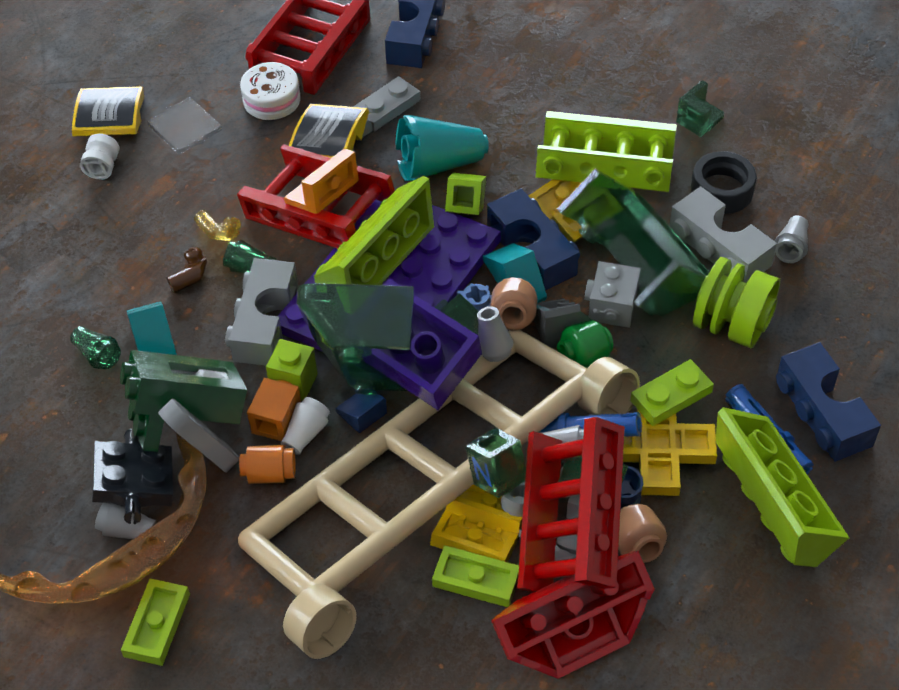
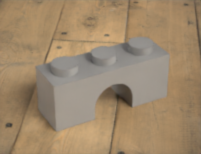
M700 186L672 206L669 229L677 238L684 240L697 250L703 258L710 260L713 264L720 257L731 260V270L737 263L744 264L745 275L743 282L747 283L756 270L765 272L773 264L777 243L752 224L739 232H727L720 229L722 228L725 204Z
M254 258L250 272H245L243 277L244 292L242 298H237L235 302V321L233 326H228L225 336V344L231 349L233 362L267 365L279 339H283L279 317L265 314L274 310H283L295 296L298 288L295 262Z

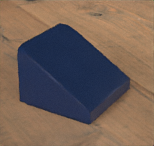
M362 388L336 407L335 411L360 434L387 414L386 399L377 393Z

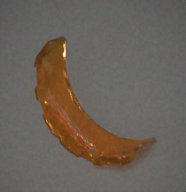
M176 434L181 455L184 459V467L178 475L182 495L174 513L66 583L57 584L50 582L43 575L35 571H25L12 577L0 573V591L33 602L66 604L102 598L138 583L169 560L192 531L202 509L206 491L207 477L204 455L183 437Z

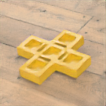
M640 413L642 421L641 436H624L623 462H639V473L643 477L644 483L641 495L679 496L681 489L679 463L716 464L715 424L677 423L676 414L652 426Z

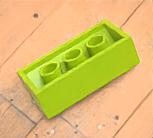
M422 176L397 188L389 198L382 201L379 208L368 220H364L361 223L359 229L349 240L340 245L338 251L326 264H322L318 268L314 279L319 300L353 316L434 228L429 178Z
M723 407L717 416L715 442L723 453L722 459L724 463L736 473L742 483V491L759 509L761 521L774 533L780 542V549L784 557L794 565L817 567L846 542L849 536L769 417Z

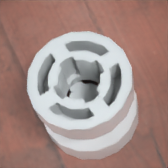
M94 134L88 139L85 148L86 152L82 155L80 161V169L91 178L103 180L111 176L114 167L113 161L116 160L120 147L112 137L105 134Z

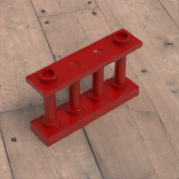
M286 0L255 41L248 45L245 57L248 61L249 69L267 62L287 65L295 73L300 74L304 92L315 95L370 21L369 0H352L347 5L329 0ZM310 7L340 17L331 24L304 16L303 14ZM294 26H298L326 36L317 43L291 35L289 32ZM282 44L311 53V55L302 62L274 52Z
M283 144L280 150L286 167L265 190L244 186L237 193L246 219L338 249L343 242L348 241L356 232L354 224L373 202L389 198L395 190L391 175L357 166L359 181L319 213L314 214L286 204L283 197L277 196L296 175L303 178L308 177L331 158ZM348 191L361 195L345 215L331 213Z
M599 417L584 419L583 439L566 443L535 431L529 432L518 589L535 592L552 584L553 578L575 575V582L602 589L616 588L624 426ZM582 456L581 478L560 482L561 460ZM580 495L578 518L557 521L559 498ZM577 535L576 558L555 561L556 538Z

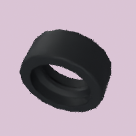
M728 151L704 155L696 162L694 167L691 192L701 186L725 204L724 214L743 210L752 201L757 180L755 167L743 156ZM714 175L730 176L738 180L742 187L734 190H721L709 185L705 179Z

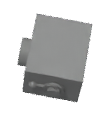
M599 261L595 279H588L584 300L590 301L588 317L599 323L630 328L641 268Z

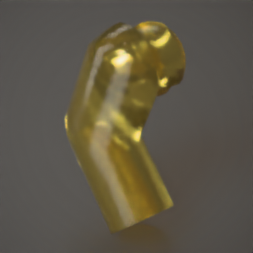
M201 210L194 216V222L210 239L234 240L240 234L241 222L236 217L232 216L230 219L228 216L223 220V223H218L207 210Z

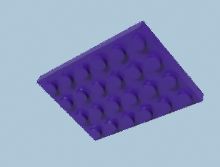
M375 200L354 224L356 231L364 220H368L382 201ZM432 205L434 228L353 316L318 299L314 279L317 268L277 316L280 319L282 334L394 383L393 380L351 353L343 334L389 278L442 313L444 311L447 312L457 299V291H463L483 265V256L491 253L501 241V231L453 212H445V209ZM334 248L321 265L326 264L338 249Z

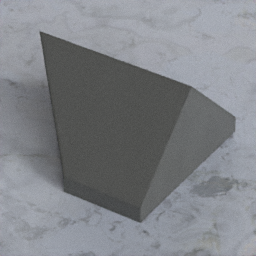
M560 298L537 303L536 316L533 320L541 342L551 348H555L560 341L561 333L565 327L592 319L581 312L580 304H575V302L569 303V300Z

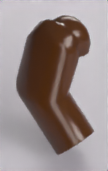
M193 247L186 250L184 258L187 262L184 270L166 277L173 293L202 279L207 259L206 256L202 255L200 248Z

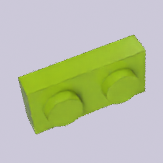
M690 359L632 391L630 401L652 426H655L711 394L714 383Z
M444 545L432 577V587L508 607L511 604L518 583L519 565Z
M149 579L121 648L124 658L163 666L190 596L188 586Z

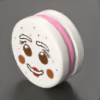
M276 62L258 64L246 71L241 78L240 88L243 105L246 111L256 118L276 120L286 117L294 112L300 103L297 74L287 65Z

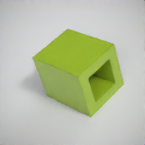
M452 173L448 177L445 212L479 215L484 207L486 176Z
M279 339L266 365L267 376L272 380H285L295 386H299L301 401L307 397L318 374L314 347Z

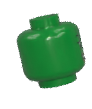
M589 320L565 327L557 344V351L588 368L596 360L610 357L614 346L613 338L605 326H602L595 320Z

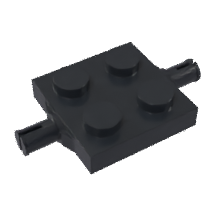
M128 429L124 434L125 443L118 441H95L92 502L113 503L124 506V520L131 524L133 513V524H136L142 518L141 507L151 505L172 506V446L159 445L158 452L144 451L138 436H133L132 438V429Z

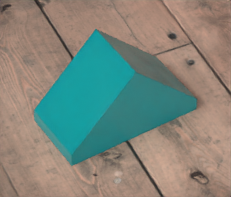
M512 243L483 256L484 263L497 283L511 277L522 278L534 287L537 303L547 299L533 250Z
M161 301L127 310L138 351L177 355Z

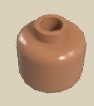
M511 277L503 279L495 286L492 291L490 306L496 307L499 310L500 317L507 330H520L530 325L536 316L537 295L534 287L528 281L522 278Z
M633 504L621 508L619 553L624 555L633 551H639L643 563L655 560L662 553L666 544L667 533L664 525L655 512L647 505Z

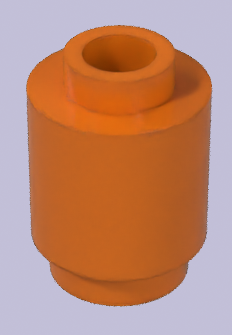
M285 445L247 446L246 454H240L239 457L240 476H247L248 484L285 483L286 479H295L294 448H285Z

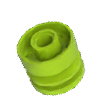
M720 257L704 279L699 290L693 325L704 329L711 321L710 333L718 334L726 322H729V340L751 349L759 340L762 332L766 331L773 317L778 302L776 297L780 287V278L756 270L747 283L743 282L745 265L737 263L731 270V260Z

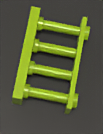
M547 111L544 145H538L536 178L669 192L677 125Z

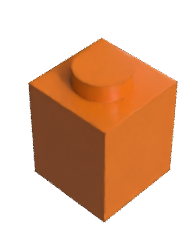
M264 377L247 411L251 433L282 441L295 406L298 402H301L299 386H295L285 380L276 381Z

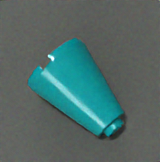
M404 115V118H400L397 124L395 145L396 150H401L403 160H397L400 174L405 181H413L422 176H432L481 161L489 149L488 137L486 134H483L480 128L414 115Z

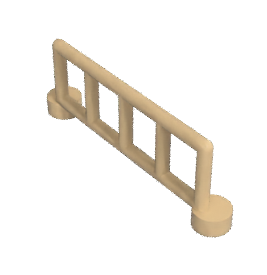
M509 330L508 332L514 344L511 354L506 359L517 352L564 380L565 383L526 414L520 416L473 386L506 360L490 362L481 355L439 410L455 400L503 432L460 466L455 468L408 435L439 411L419 398L239 534L238 544L241 549L297 596L288 607L284 617L283 629L285 635L311 658L321 659L335 653L349 639L356 624V610L354 606L338 592L478 481L472 457L475 458L486 475L485 464H487L488 472H490L528 441L529 432H540L576 402L581 409L591 415L628 413L633 407L630 401L631 392L640 388V379L637 372L611 357L600 358L588 368H585L521 330ZM390 449L437 484L390 521L386 522L340 486ZM476 465L478 477L480 480L483 477V475ZM321 501L365 535L367 539L314 579L269 540Z

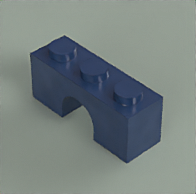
M398 0L400 21L391 20L385 38L386 64L422 68L425 57L431 56L432 36H437L439 28L438 16H443L445 0Z
M522 188L487 204V226L501 231L500 242L504 247L518 242L531 243L525 248L534 251L545 291L578 274V259L580 258L578 247L573 241L567 240L560 232L557 223L553 219H549L541 211L538 202L534 198H530Z
M821 342L782 356L776 381L779 389L784 394H788L795 404L800 419L807 422L815 433L818 445L823 450H827L831 458L836 462L873 447L881 424L861 397L847 402H839L826 395V393L834 390L840 368Z

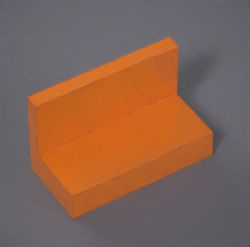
M348 149L340 151L302 180L301 185L284 197L285 203L314 214L319 213L359 181L355 152Z

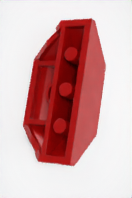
M633 551L618 556L616 588L602 589L575 582V575L566 576L516 600L494 617L491 622L507 659L559 679L629 644L642 618L647 601L650 600L655 588L639 551Z

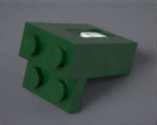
M131 350L129 361L123 362L121 366L120 384L125 385V399L130 400L128 419L133 421V434L138 436L144 451L158 452L164 420L158 412L172 398L201 421L240 424L247 388L233 362Z

